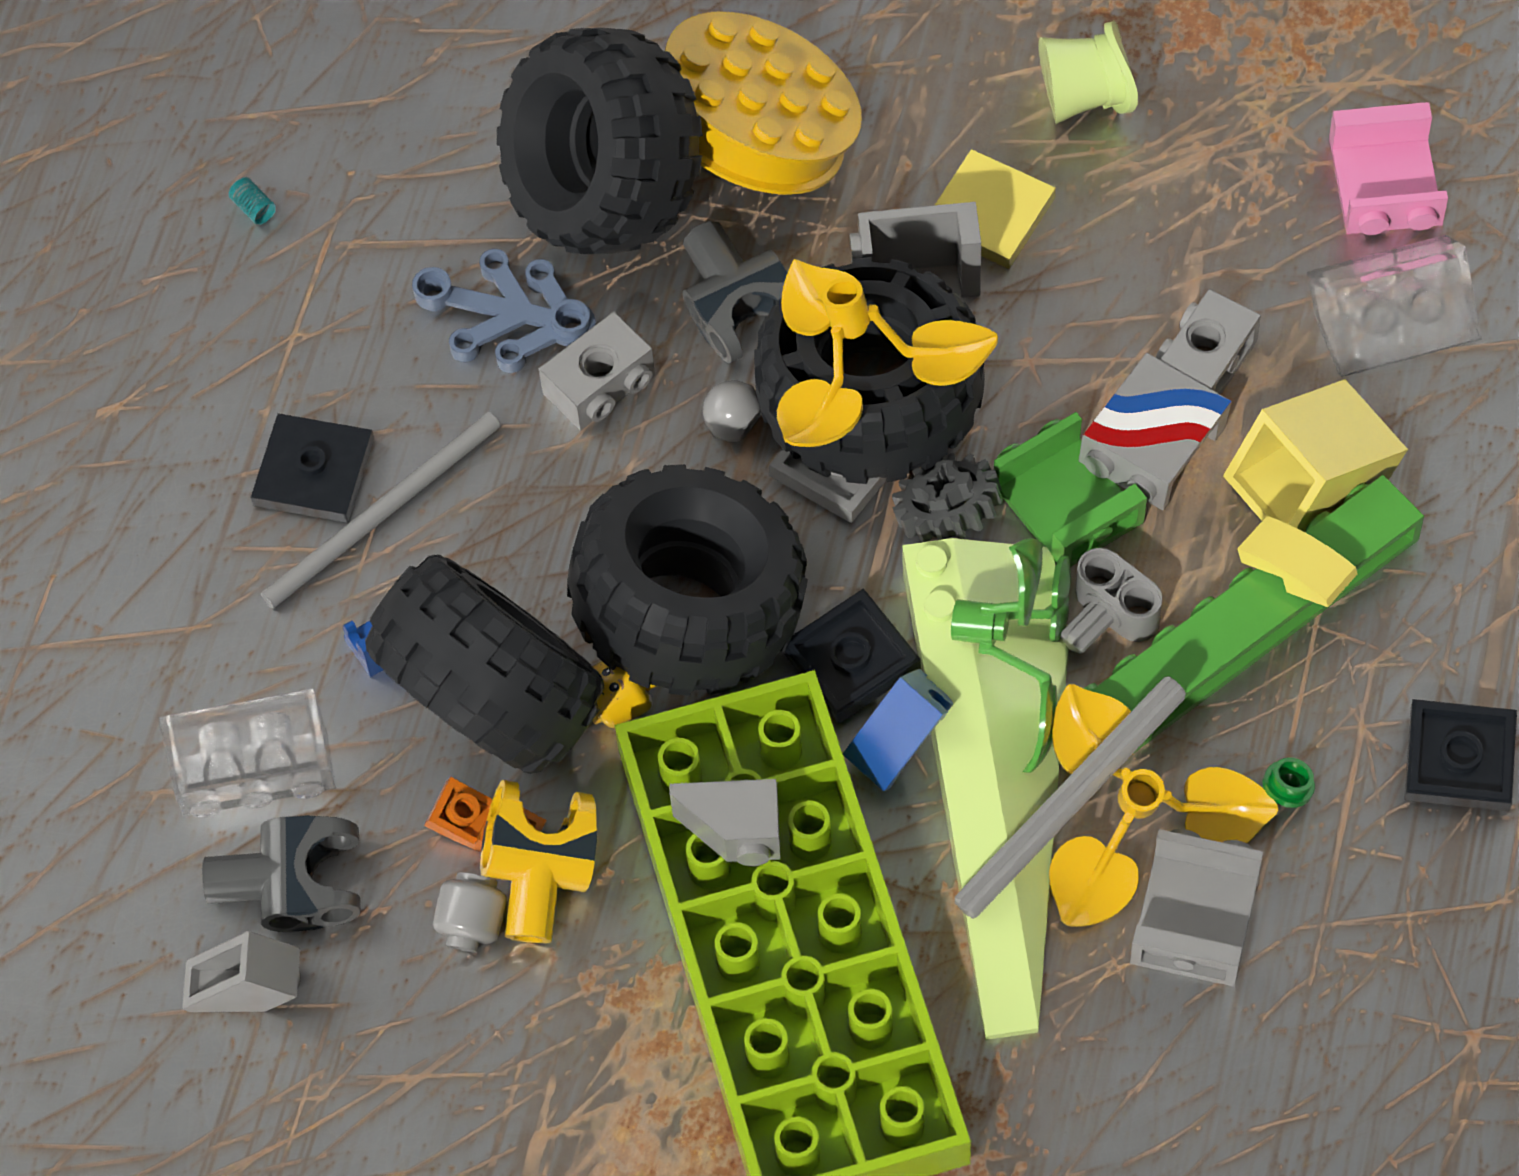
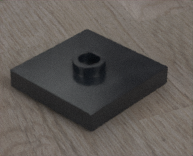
M277 413L251 494L253 506L349 523L373 445V431Z
M864 588L795 633L785 652H783L799 674L815 670L827 709L838 724L889 691L901 676L921 669V659Z
M1412 699L1404 800L1510 812L1513 794L1517 710Z

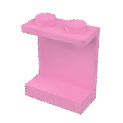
M1429 102L1333 111L1329 141L1346 234L1363 233L1366 235H1376L1387 230L1408 228L1426 230L1433 226L1443 225L1448 195L1447 190L1438 191L1428 142L1432 121Z

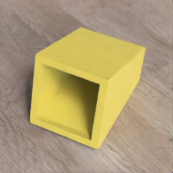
M1344 379L1262 409L1223 477L1261 521L1266 516H1270L1306 532L1307 526L1317 515L1324 511L1332 513L1344 503L1346 496L1356 486L1362 483L1370 485L1382 475L1389 480L1408 451V448L1347 380Z

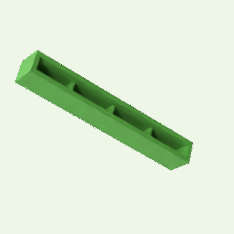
M1384 475L1380 476L1370 485L1362 483L1356 486L1346 496L1344 503L1332 513L1328 511L1320 513L1306 528L1305 533L1332 548L1356 566L1357 576L1331 605L1416 543L1420 538L1424 515ZM1246 568L1232 580L1229 589L1217 598L1209 596L1202 600L1193 609L1190 618L1178 627L1170 625L1164 628L1154 638L1151 647L1138 656L1135 654L1128 655L1117 664L1109 678L1099 685L1091 683L1084 689L1111 696L1122 702L1132 711L1164 677H1171L1183 687L1186 692L1185 699L1136 750L1138 751L1329 607L1287 593L1282 577L1257 568L1255 570Z

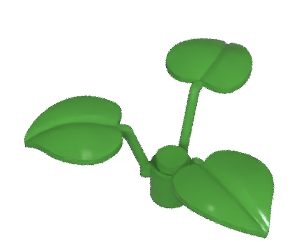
M1024 539L1009 547L1018 572V601L994 604L957 599L952 614L951 638L955 641L979 643V654L992 655L1038 680L1041 691L1038 740L1034 755L1023 770L1025 773H1031L1045 759L1053 742L1052 723L1057 706V687L1053 685L1050 674L994 646L996 640H1006L1009 620L1018 619L1019 626H1027L1031 619H1051L1049 640L1059 642L1061 632L1066 628L1069 616L1068 594L1071 585V570L1069 557L1062 555L1055 566L1052 584V604L1045 609L1033 610L1042 570V543L1037 539Z

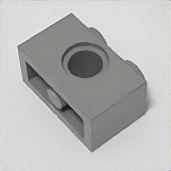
M1209 289L1199 304L1192 302L1188 306L1179 325L1180 332L1174 340L1167 338L1164 341L1156 358L1221 395L1256 344L1261 315ZM1206 346L1212 348L1213 350L1202 351L1197 349L1196 347Z
M612 312L539 368L543 394L581 431L593 421L599 422L606 418L613 410L615 404L628 394L641 391L655 374L652 348L615 312ZM597 372L608 373L607 375L602 377L592 376Z

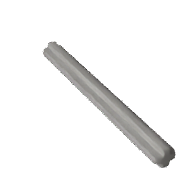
M1169 676L1164 677L955 896V903L961 911L972 919L978 917L1185 699L1186 692L1177 681Z

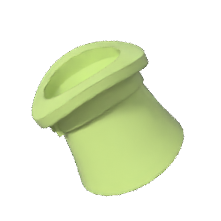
M1115 21L1105 23V33L1094 35V38H1039L1040 64L1056 124L1099 106H1103V109L1113 107L1119 114L1131 113L1136 109L1138 92L1122 45L1119 28Z

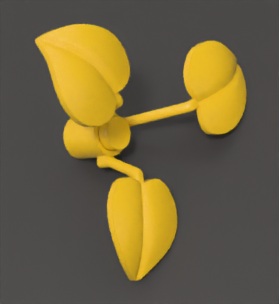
M794 259L788 270L782 290L781 305L784 320L792 331L805 336L821 334L831 326L834 378L831 385L823 380L811 379L800 382L785 392L777 408V421L784 441L798 447L822 446L844 437L856 426L863 411V400L860 393L856 390L841 388L844 381L843 338L854 339L863 335L870 321H873L903 356L913 358L912 370L919 380L938 386L956 384L974 374L998 344V334L986 327L972 323L941 320L930 322L917 328L912 334L913 347L908 346L882 318L877 305L867 306L863 288L858 279L840 270L816 267Z
M1075 684L1067 685L1057 703L1052 723L1054 752L1062 767L1072 774L1131 713L1129 708L1111 696L1089 691ZM1207 767L1192 773L1184 784V796L1187 803L1179 801L1172 796L1169 790H1165L1162 779L1155 772L1148 769H1138L1131 772L1128 768H1119L1113 776L1123 781L1118 792V803L1125 814L1107 847L1094 837L1080 836L1065 842L1059 847L1051 861L1049 883L1060 919L1065 925L1071 927L1090 926L1113 917L1126 907L1137 889L1138 867L1130 857L1115 853L1132 820L1134 818L1141 819L1151 816L1161 802L1166 803L1178 812L1188 813L1185 819V829L1197 833L1203 839L1217 842L1237 840L1247 844L1277 814L1278 805L1256 782L1227 768Z

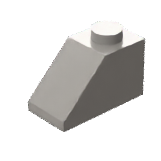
M776 779L669 784L673 816L727 862L738 861L742 865L758 866L767 863L769 860L780 859Z
M247 931L186 960L182 1010L188 1012H266L297 998V990L301 980L299 971L300 948Z

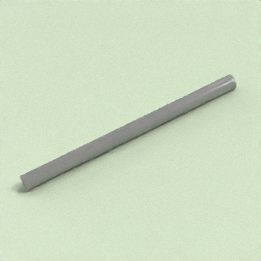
M487 412L263 591L261 596L268 606L272 609L276 608L498 430L501 424L495 415Z

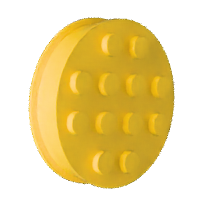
M724 11L702 13L682 21L675 27L668 38L665 51L670 52L682 68L680 74L684 79H689L696 97L694 105L697 116L701 117L703 134L699 142V155H702L701 166L739 186L779 195L811 192L821 188L834 178L843 162L844 152L852 146L859 134L862 113L858 97L850 81L824 52L802 36L779 24L743 13Z

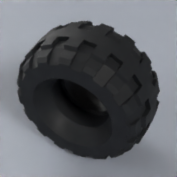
M570 29L569 32H557L531 48L529 57L522 58L512 72L511 78L513 80L510 87L504 90L499 108L502 110L500 126H497V146H500L501 155L499 169L503 184L508 186L511 194L509 200L517 215L521 218H526L528 229L540 239H545L552 246H564L566 252L577 254H613L641 249V244L655 242L661 235L666 234L676 225L678 212L686 211L694 194L692 189L694 179L699 176L702 155H699L700 137L703 136L701 117L697 116L694 105L696 97L689 79L682 77L680 74L682 68L670 52L663 51L658 43L645 39V35L627 29Z
M873 257L852 259V264L835 267L833 263L821 267L840 270L858 279L862 285L867 306L877 305L882 318L908 346L913 347L911 340L913 332L930 322L954 320L976 324L975 316L966 302H962L959 295L953 293L952 288L947 286L944 280L930 271H926L924 274L918 273L916 269H913L911 263L891 259L890 263L873 262ZM782 297L777 301L778 305L773 306L769 315L765 316L758 331V346L754 350L755 384L764 423H769L775 441L786 452L789 451L794 459L802 457L803 464L807 465L810 470L825 477H830L831 472L843 475V478L848 483L867 484V478L877 477L886 478L887 483L906 479L909 471L919 467L926 471L936 465V462L942 461L943 457L948 454V447L951 449L956 448L973 427L974 414L977 408H981L984 394V363L967 379L952 385L938 386L919 380L912 370L913 358H908L900 367L881 375L863 377L843 373L844 381L841 388L856 390L860 393L863 400V411L858 423L844 437L829 444L816 447H798L787 442L785 443L777 421L778 404L785 392L800 382L819 379L831 385L834 378V368L829 366L834 361L832 328L830 326L823 333L814 336H805L792 331L787 326L783 317ZM870 321L863 335L854 339L843 338V357L864 351H886L902 355L873 321Z
M685 464L664 465L662 471L653 473L649 469H644L627 476L626 480L618 485H613L590 506L585 521H581L569 563L567 597L572 598L571 615L584 641L589 644L593 643L592 648L597 652L596 656L611 670L619 667L628 672L630 675L629 681L648 689L650 685L669 689V694L690 696L694 690H706L710 695L729 691L732 686L738 685L739 680L742 683H748L773 665L776 654L779 651L785 652L794 634L808 579L805 578L807 559L803 545L800 543L798 533L793 530L792 525L789 523L788 515L778 503L774 501L769 503L761 496V489L744 479L738 482L726 477L725 471L705 467L704 470L687 469ZM664 575L692 578L713 589L720 597L702 598L679 594L658 585L651 578Z
M431 555L417 567L409 566L387 592L370 617L372 628L365 639L366 651L372 660L392 680L410 693L413 698L435 713L453 729L469 738L488 753L498 757L504 763L515 769L519 768L524 773H539L552 761L557 763L561 761L580 739L600 710L597 701L604 690V682L600 673L584 657L578 654L569 644L543 625L538 619L480 577L447 557Z

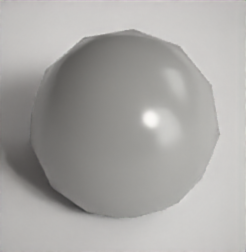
M739 380L724 381L714 386L705 397L702 409L705 425L715 437L728 442H740L743 440L762 415L756 390L752 385Z

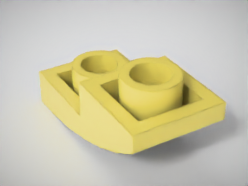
M1266 516L1237 548L1241 563L1282 577L1287 593L1325 607H1329L1358 574L1356 566L1329 546L1311 535L1270 516Z

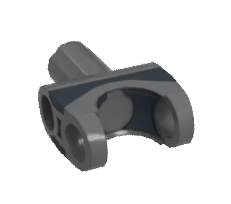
M707 221L693 228L683 241L685 250L704 278L703 281L684 289L683 298L693 321L705 340L725 362L732 363L743 357L742 348L735 333L737 326L748 317L769 315L771 308L778 305L777 301L782 297V290L788 272L771 249L743 261L719 222Z
M304 815L267 820L261 824L260 828L261 853L204 857L202 881L206 903L261 900V925L265 929L276 932L317 930L350 922L360 915L361 906L358 894L351 891L334 890V887L322 886L313 881L312 878L314 871L321 862L329 857L339 855L340 851L355 848L359 844V827L350 820L327 816Z

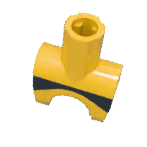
M502 780L493 796L484 828L480 872L485 877L511 881L505 937L527 943H551L558 888L586 892L591 883L597 845L595 800L592 794L575 792L570 802L568 816L563 818L561 828L556 833L546 834L536 830L528 823L523 813V802L519 801L520 788L518 782Z

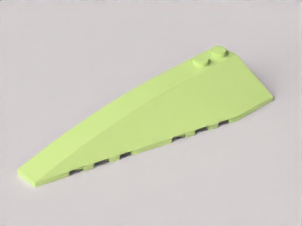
M949 538L902 545V562L916 652L921 659V670L953 702V706L949 709L943 720L933 729L931 736L960 892L1058 789L1060 762L1054 752L1052 742L1049 752L1042 763L1031 773L1023 772L1034 755L1038 740L1041 691L1038 680L992 655L979 654V643L955 641L951 638L952 614L957 599L994 604L1018 601V572L1015 560L1009 549L1014 544ZM1042 547V570L1033 610L1045 609L1052 604V584L1056 565L1054 557L1047 547ZM1018 619L1009 620L1006 640H996L994 646L1050 674L1053 685L1057 687L1058 703L1061 694L1066 688L1069 649L1062 639L1059 642L1049 640L1051 619H1031L1027 626H1019ZM1054 837L978 917L972 919L963 912L985 1040L1038 1033L1050 891L1049 869L1052 861Z

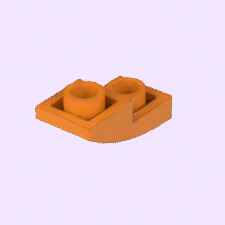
M450 777L445 782L424 826L451 840L481 852L484 828L492 798ZM523 807V813L528 823L541 832L547 820Z

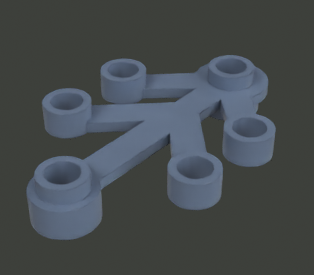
M500 249L485 251L481 255L479 263L482 276L487 281L494 282L503 297L452 286L448 273L437 267L422 269L415 275L412 281L415 300L424 309L439 311L447 305L494 316L470 329H458L451 334L449 338L451 354L454 359L460 362L472 361L478 356L480 346L525 324L541 327L519 340L507 339L497 345L495 355L498 367L506 373H515L524 367L527 356L554 343L569 346L596 325L594 313L588 306L579 300L567 299L555 279L553 265L543 259L530 262L526 267L525 275L528 287L534 292L542 293L550 308L530 303L510 270L507 254ZM492 262L502 263L497 269L487 267ZM540 272L548 274L546 278L541 280L533 278L535 274ZM431 291L441 292L434 296H427ZM569 323L579 324V326L574 328H565ZM464 341L472 343V345L466 349H460L456 347L459 343ZM509 352H515L518 354V356L512 360H506L503 358V356Z

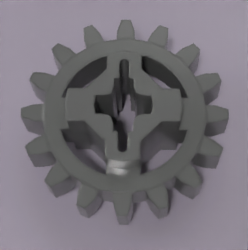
M951 453L946 460L936 462V465L926 471L916 468L912 470L914 478L912 480L901 479L898 482L901 491L892 494L895 504L893 511L899 527L904 529L908 538L918 535L920 543L928 542L933 537H937L938 540L954 536L958 539H965V531L970 528L980 532L984 529L981 520L983 518L994 519L997 516L994 506L1000 505L1003 502L1000 494L1002 488L995 469L991 470L988 461L985 459L976 463L973 454H968L962 461H957L955 453Z

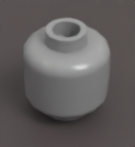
M457 872L456 879L447 880L442 884L433 919V927L438 933L448 936L447 947L477 953L479 943L491 944L498 939L507 898L501 890L496 889L497 880L481 875Z

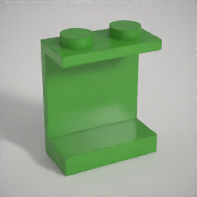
M1077 412L1063 420L1054 419L1040 429L1036 436L1021 445L1019 443L1009 445L994 460V469L1002 488L1000 491L1002 498L1034 538L1041 541L1042 547L1048 548L1054 557L1055 564L1064 555L1069 557L1070 567L1077 564L1081 556L1087 551L1103 548L1143 524L1147 497L1136 484L1122 491L1113 481L1108 478L1095 476L1084 464L1078 462L1082 443L1080 439L1082 418Z

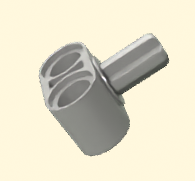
M1091 549L1081 556L1077 567L1076 596L1084 609L1061 632L1060 637L1067 648L1072 652L1084 653L1108 627L1129 641L1141 642L1153 637L1160 625L1162 594L1159 587L1119 555L1108 549ZM1101 576L1107 578L1109 582L1097 584L1089 579ZM1142 606L1148 609V612L1135 614L1129 611L1128 608Z

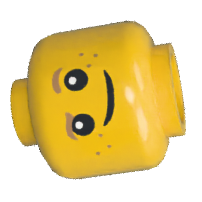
M602 661L592 666L600 673L604 682V690L597 701L600 710L593 719L594 724L597 725L603 722L609 728L615 729L614 725L631 721L651 709L652 698L649 690L655 688V685H650L648 689L629 681L630 675L628 672L619 667L611 670Z

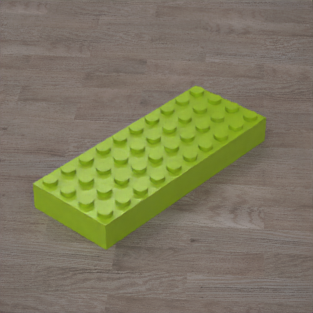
M815 670L614 725L620 758L746 1175L932 1176L970 1165V1137ZM776 779L780 859L769 860L767 863L758 866H746L738 863V861L727 862L673 816L669 784Z

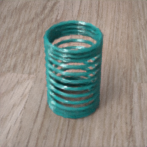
M243 177L238 179L229 189V198L256 225L267 222L275 213V203L250 178ZM249 183L248 185H245L244 187H242V188L236 193L235 198H233L234 193L236 192V190H237L240 186H242L243 184ZM248 187L246 190H244V191L240 194V196H238V194H239L244 188ZM268 204H270L266 213L260 218L255 219L256 217L260 216L266 210Z

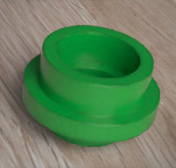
M1286 757L1274 762L1267 768L1262 780L1263 788L1267 795L1277 804L1288 808L1304 806L1310 801L1315 791L1314 775L1311 768L1297 758Z

